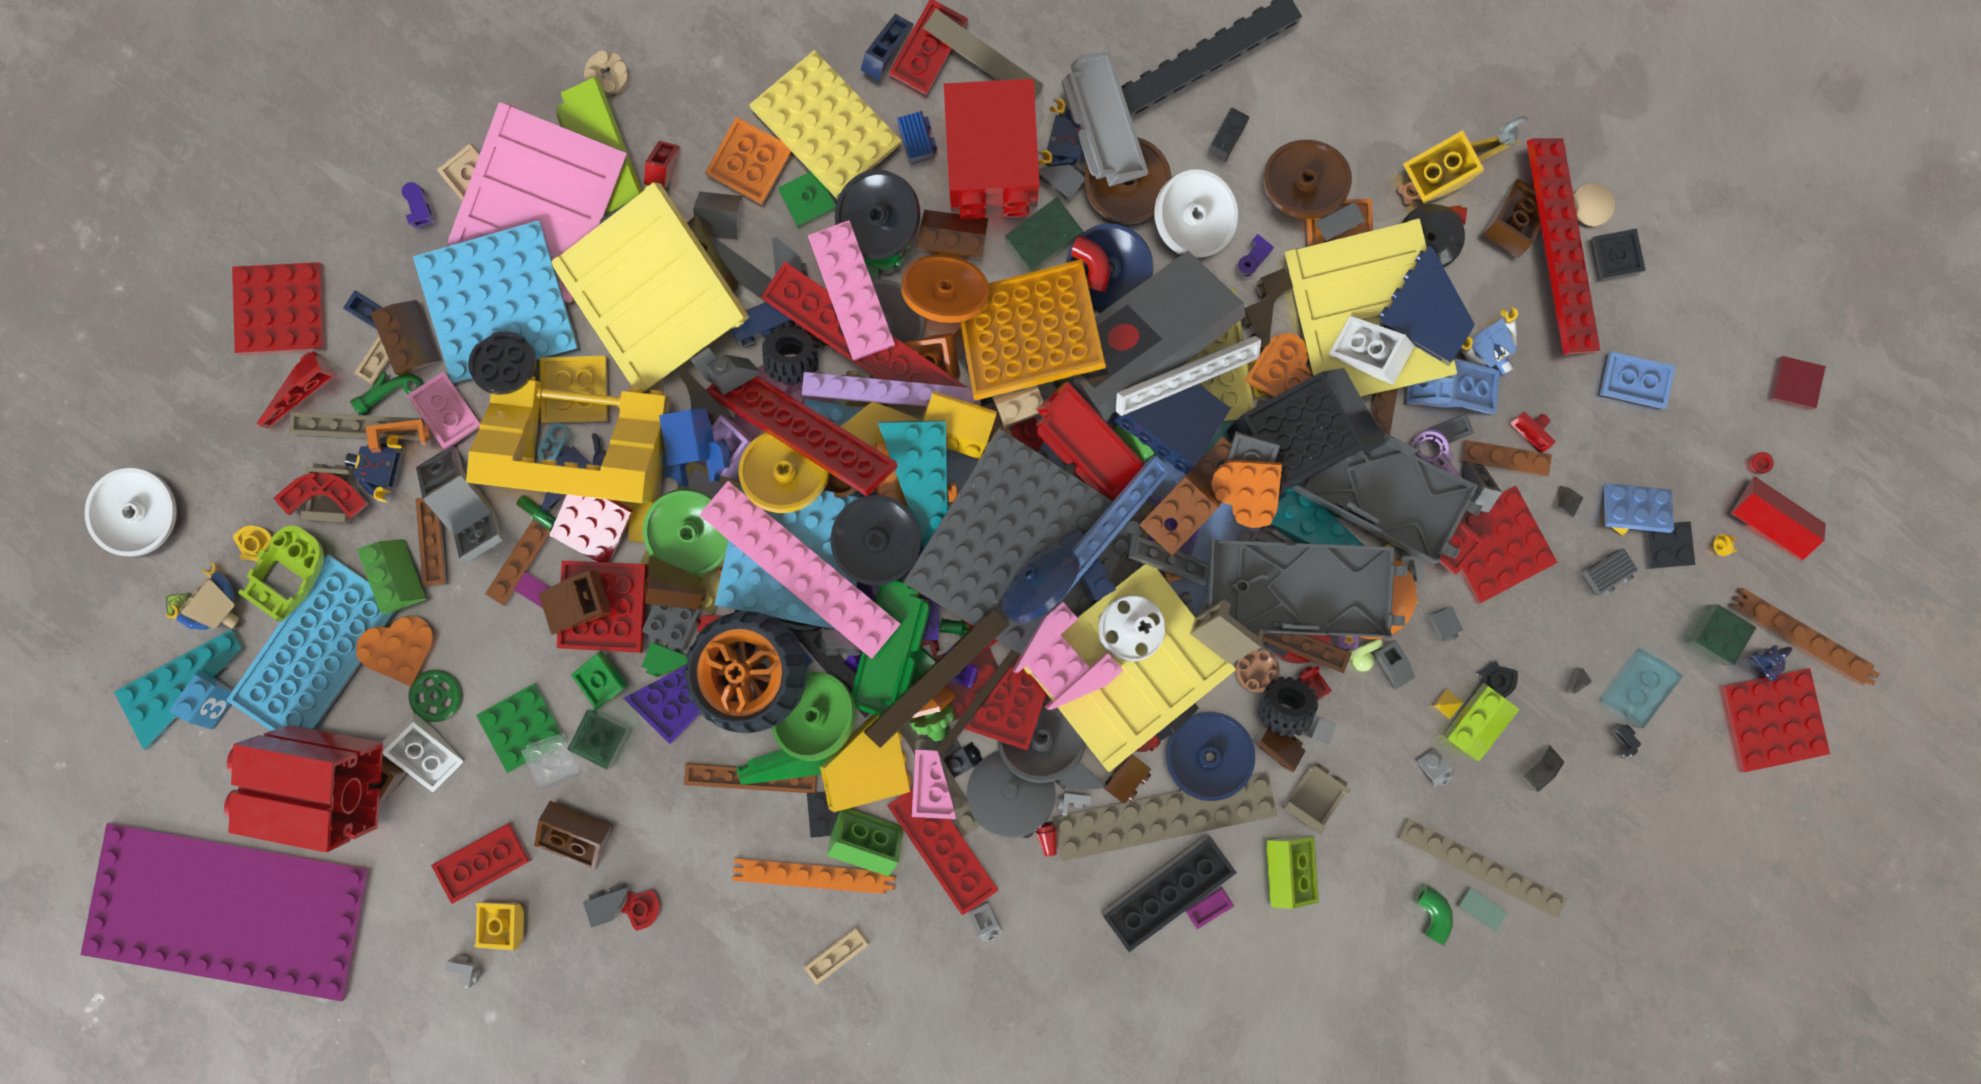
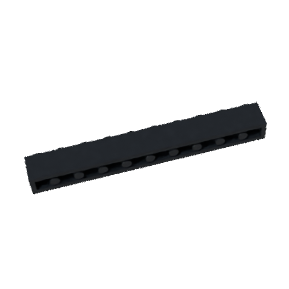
M1272 0L1270 2L1271 5L1266 8L1263 6L1257 8L1252 12V16L1246 19L1245 17L1239 18L1233 23L1234 26L1229 29L1224 27L1218 30L1213 38L1209 40L1207 38L1202 39L1190 51L1189 49L1181 51L1176 59L1163 61L1159 64V68L1153 72L1148 70L1141 74L1140 79L1133 82L1131 80L1123 84L1121 88L1131 118L1299 24L1302 15L1293 0Z

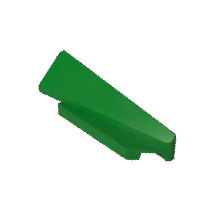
M780 750L748 760V764L738 766L736 769L740 784L745 785L822 775L820 765L827 758L818 761H804Z

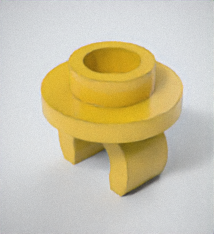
M1727 534L1718 535L1714 540L1715 552L1720 556H1728L1731 553L1737 552L1733 540H1736V537Z

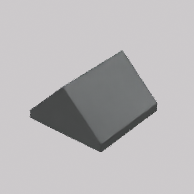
M699 191L693 207L694 216H698L713 226L712 236L738 240L743 196Z

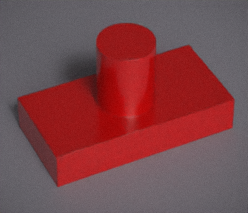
M1523 411L1510 422L1541 453L1551 448L1556 442L1544 430L1550 423L1549 417L1545 414H1540L1533 420Z

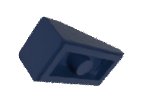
M354 290L343 309L375 329L376 326L370 312L383 308Z

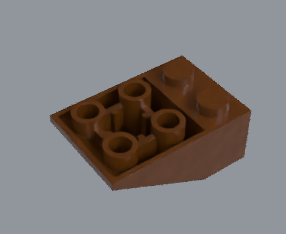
M598 571L583 572L538 593L551 635L612 614Z

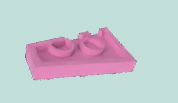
M916 749L912 817L956 819L938 751Z

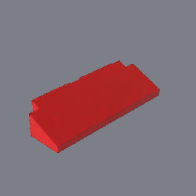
M1069 382L1064 383L1036 409L1043 417L1036 424L1038 426L1037 434L1064 463L1071 464L1073 462L1076 466L1074 469L1075 474L1085 484L1111 501L1117 498L1145 465Z

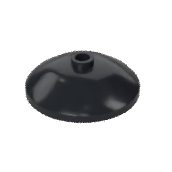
M1427 204L1412 210L1402 223L1420 219L1426 247L1430 246L1434 249L1443 267L1451 264L1461 253L1465 242V230L1459 216L1450 208L1439 204ZM1429 233L1436 235L1434 241H1428L1427 235Z

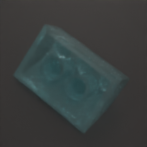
M1638 648L1599 701L1633 727L1644 728L1683 675L1663 660Z

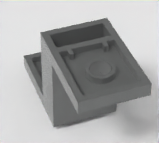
M454 445L416 467L422 499L454 535L459 559L464 564L477 559L480 554L496 547L502 541L494 508L474 483L466 482L467 475L463 471L459 452Z

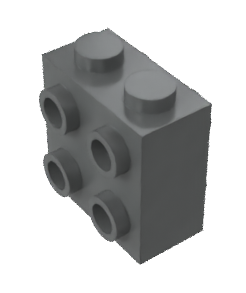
M653 605L642 632L646 633V638L658 643L661 640L666 642V647L676 652L679 649L685 650L703 609Z

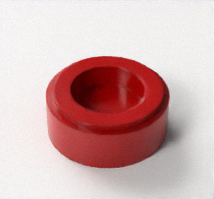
M1766 452L1755 453L1749 460V467L1756 474L1768 473L1774 465L1772 456Z

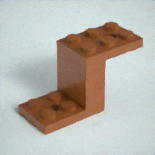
M1222 436L1198 461L1197 465L1176 484L1172 491L1139 524L1171 555L1200 528L1222 503L1215 497L1211 479L1213 472L1218 469V463L1227 460L1232 443L1225 436ZM1174 518L1178 523L1177 528H1167L1165 524L1166 519Z

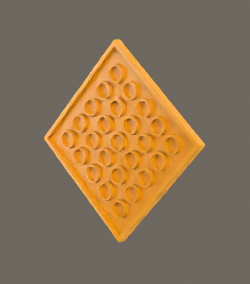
M1081 259L988 283L989 295L985 308L977 316L961 322L972 393L975 401L1106 368L1084 264Z

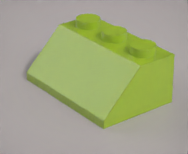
M1483 682L1443 735L1461 750L1480 761L1520 709Z
M1315 836L1284 837L1267 840L1266 851L1268 855L1271 907L1294 909L1319 903Z

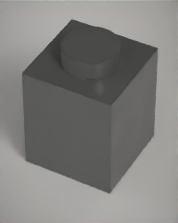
M1447 606L1427 615L1438 639H1445L1447 642L1457 638V633L1463 631L1452 606Z

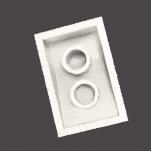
M1349 316L1329 355L1376 379L1394 385L1414 345L1404 334Z
M414 712L382 741L384 742L383 755L431 792H434L464 762L459 754L435 729Z

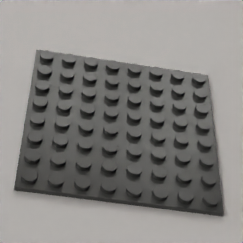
M998 428L903 583L973 626L994 607L1010 624L995 639L1022 655L1040 621L1047 613L1025 623L1011 620L1005 614L1002 606L1003 597L1008 585L1017 572L1030 559L1050 547L1061 545L1059 540L1077 529L1084 536L1113 501ZM1135 515L1131 517L1098 556L1111 580L1121 553L1125 552L1123 562L1130 551L1132 537L1135 535L1139 536L1142 531L1139 529L1138 524L1142 520L1137 517L1136 521H1134ZM1128 533H1131V536H1130V539H1129V542H1128V545H1127L1126 538H1127V536H1128ZM1079 579L1060 602H1064L1077 617L1094 604L1096 600L1088 597Z

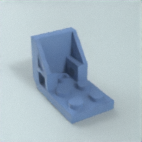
M1454 358L1457 375L1407 386L1406 404L1445 408L1463 407L1486 414H1496L1501 371Z

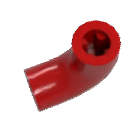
M1078 235L1074 242L1071 256L1083 260L1088 265V287L1105 292L1111 269L1108 256L1100 245Z

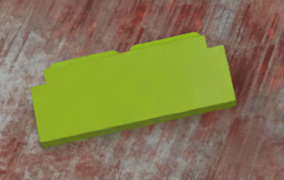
M593 77L561 92L564 103L556 106V116L560 127L627 153L598 77ZM629 155L624 161L606 213H616L643 192Z

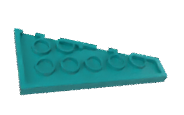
M946 420L878 421L889 456L897 462L898 468L895 472L909 510L918 523L923 548H925L947 512Z
M1288 489L1284 491L1286 497L1278 500V508L1270 525L1280 529L1283 535L1303 544L1365 546L1326 508L1293 490Z
M235 629L224 632L114 691L143 750H147L153 744L152 742L167 730V727L174 719L178 718L169 710L198 669L216 679L215 677L223 668H226L242 652L244 646Z

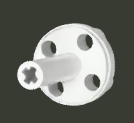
M1128 595L1117 598L1106 606L1100 616L1098 624L1099 640L1104 648L1118 659L1124 661L1146 659L1156 652L1163 641L1165 634L1163 616L1158 607L1144 597ZM1120 601H1124L1128 605V610L1125 614L1118 611L1117 606ZM1150 613H1153V614L1156 615V617H1157V623H1156V624L1154 623V621H1153L1151 618L1148 617V615H1149ZM1110 630L1116 634V640L1112 644L1108 643L1105 638L1106 633ZM1138 643L1144 644L1146 649L1145 653L1141 656L1135 651Z

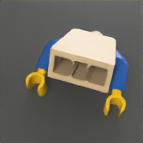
M209 562L213 566L212 571L207 572L202 568L203 573L207 575L206 579L181 608L173 605L170 606L175 609L173 616L168 613L165 615L167 618L176 619L189 629H215L221 622L229 628H233L240 619L230 612L235 606L233 602L235 597L230 582L219 572L218 567L214 563Z

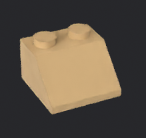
M1037 385L992 396L1004 428L1040 415L1036 409L1044 403Z

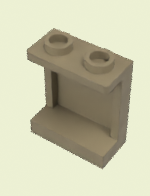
M314 463L313 467H306L305 469L309 473L337 475L355 487L356 477H354V471L349 470V466L335 465V469H329L326 464ZM325 495L314 496L307 500L306 511H301V520L352 524V518H349L334 500Z
M1224 599L1195 617L1190 634L1227 663L1232 664L1261 647L1264 631L1260 628L1252 633L1228 614L1231 604Z
M1318 763L1317 766L1309 765L1282 805V808L1316 832L1322 834L1326 828L1324 825L1345 794H1349L1351 790L1346 787L1348 784L1346 781L1338 776L1334 779L1328 775L1330 770Z

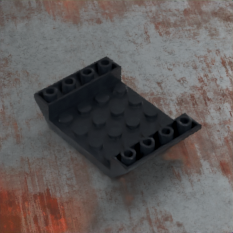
M1344 368L1322 371L1242 414L1226 431L1231 442L1237 431L1280 444L1275 462L1282 464L1278 500L1286 497L1284 491L1363 449L1367 454L1387 443Z

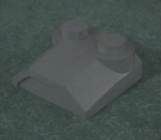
M821 630L814 639V645L820 648V651L825 652V655L833 656L838 655V653H847L849 656L860 655V651H862L838 630Z

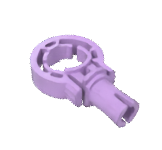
M1425 429L1416 434L1411 444L1413 448H1415V443L1418 442L1417 449H1419L1420 444L1427 439L1432 440L1433 435L1438 436L1435 438V441L1440 445V452L1435 456H1424L1421 450H1418L1419 458L1463 478L1450 463L1454 456L1449 451L1448 439L1442 432L1436 429Z

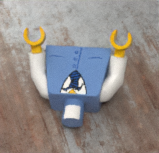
M1510 306L1511 311L1509 314L1505 309H1502L1501 315L1505 317V320L1500 319L1472 338L1468 336L1461 347L1467 362L1488 368L1497 365L1503 375L1514 368L1508 356L1516 352L1517 309Z

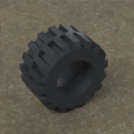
M788 325L786 328L781 326L778 327L779 330L774 329L770 331L771 335L767 334L765 341L762 343L764 370L768 372L770 378H774L778 383L782 381L783 384L788 385V382H793V385H795L799 381L803 383L804 372H816L818 348L813 334L810 335L809 331L806 329L802 330L800 326L794 328L793 325ZM788 353L798 354L792 357L783 356Z
M1288 676L1287 679L1284 677H1278V680L1273 679L1270 684L1266 685L1259 704L1258 713L1260 714V720L1265 721L1264 726L1266 728L1270 727L1271 732H1278L1280 736L1288 735L1289 737H1294V734L1297 736L1302 735L1303 732H1307L1309 727H1311L1318 709V696L1315 695L1314 689H1310L1308 683H1302L1301 679L1298 678L1294 680ZM1282 704L1292 706L1294 709L1286 708Z

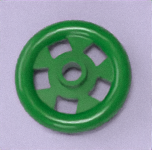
M428 670L418 675L412 686H410L408 694L409 704L413 712L423 720L441 722L451 717L458 709L461 702V689L457 680L451 674L443 670ZM432 679L434 685L426 688L424 682ZM443 681L450 686L446 692L440 686ZM432 692H436L437 698L435 700L431 698ZM418 693H424L423 698L425 702H418ZM446 697L452 699L448 708L442 705ZM428 706L437 707L436 713L427 712Z

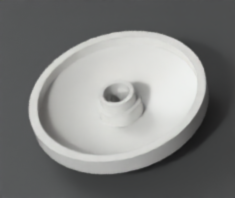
M1187 170L1173 176L1161 188L1155 203V222L1163 241L1173 251L1180 255L1189 251L1196 258H1203L1221 251L1231 241L1237 227L1238 208L1231 189L1220 177L1205 170Z
M136 468L118 469L102 477L91 489L85 504V522L94 541L106 551L121 556H140L154 551L170 536L176 521V502L169 486L157 475Z

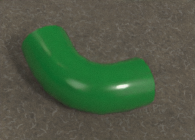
M1425 885L1416 899V904L1426 909L1431 915V923L1425 935L1444 946L1454 924L1453 911L1448 900L1440 892L1429 885Z

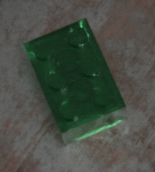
M1056 197L1006 234L1004 241L1027 272L1030 273L1039 270L1071 246L1077 236L1083 233V230L1059 198Z

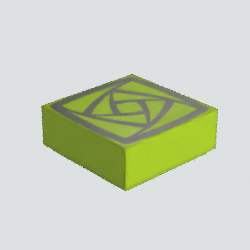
M190 593L165 595L166 613L173 616L175 609L170 606L173 605L181 608L189 599Z

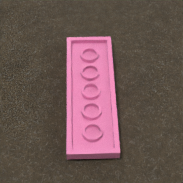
M848 220L808 235L853 361L895 346L850 221Z

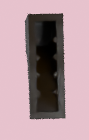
M684 369L679 374L688 389L691 409L707 408L712 426L720 415L733 419L689 372Z

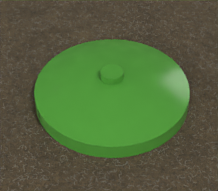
M685 488L670 491L658 498L649 508L643 523V539L650 556L663 560L696 576L705 574L717 567L725 558L728 539L699 516L713 497L699 490Z
M810 672L807 673V684L797 707L786 719L771 729L777 744L784 752L800 760L818 761L833 755L846 743L854 727L856 709L852 694L843 682L826 673Z

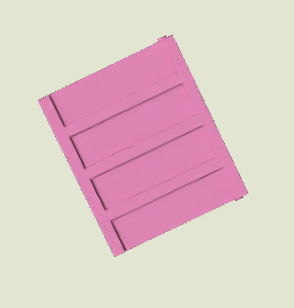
M499 102L446 247L539 220L542 224L551 258L554 260L601 224L628 154L515 109L516 106L509 103L506 105ZM557 274L564 301L572 303V295Z

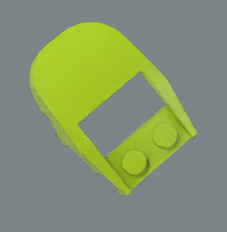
M293 525L281 528L270 539L271 544L265 550L261 549L257 555L259 559L254 569L250 568L246 576L250 580L245 590L240 589L238 592L273 619L281 622L307 598L324 563V553L319 541L306 530ZM276 561L303 579L299 586L300 590L294 597L287 599L262 581Z

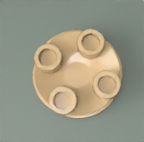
M1598 183L1585 184L1573 195L1577 219L1581 223L1596 227L1604 224L1612 217L1615 210V200L1610 190Z

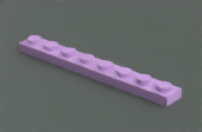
M804 372L803 396L926 407L932 392L936 391L978 406L981 404V399L975 401L972 388L808 372Z

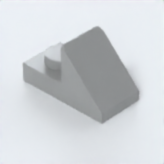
M1315 716L1309 730L1303 732L1302 735L1329 745L1337 724Z

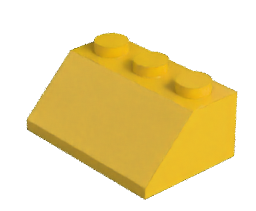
M933 391L920 421L946 420V448L980 459L987 445L997 412Z

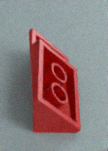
M1753 476L1731 512L1732 515L1747 523V527L1800 560L1807 558L1825 541L1826 523L1755 476Z

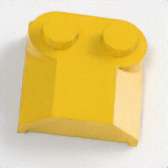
M476 902L475 948L518 949L523 941L524 910L522 906L516 902Z

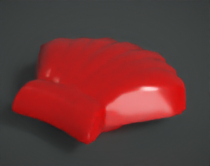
M1039 416L1015 424L1011 428V434L1015 439L1026 446H1031L1036 451H1039L1044 442L1037 434L1038 426L1036 424L1040 421Z
M652 890L640 894L629 892L621 912L628 915L633 928L638 931L651 926L655 922L660 911V903L657 894Z

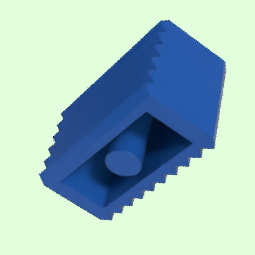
M919 111L898 117V126L909 163L935 157L934 150H937L934 137H929L928 130L931 129L928 116L924 117L923 112Z

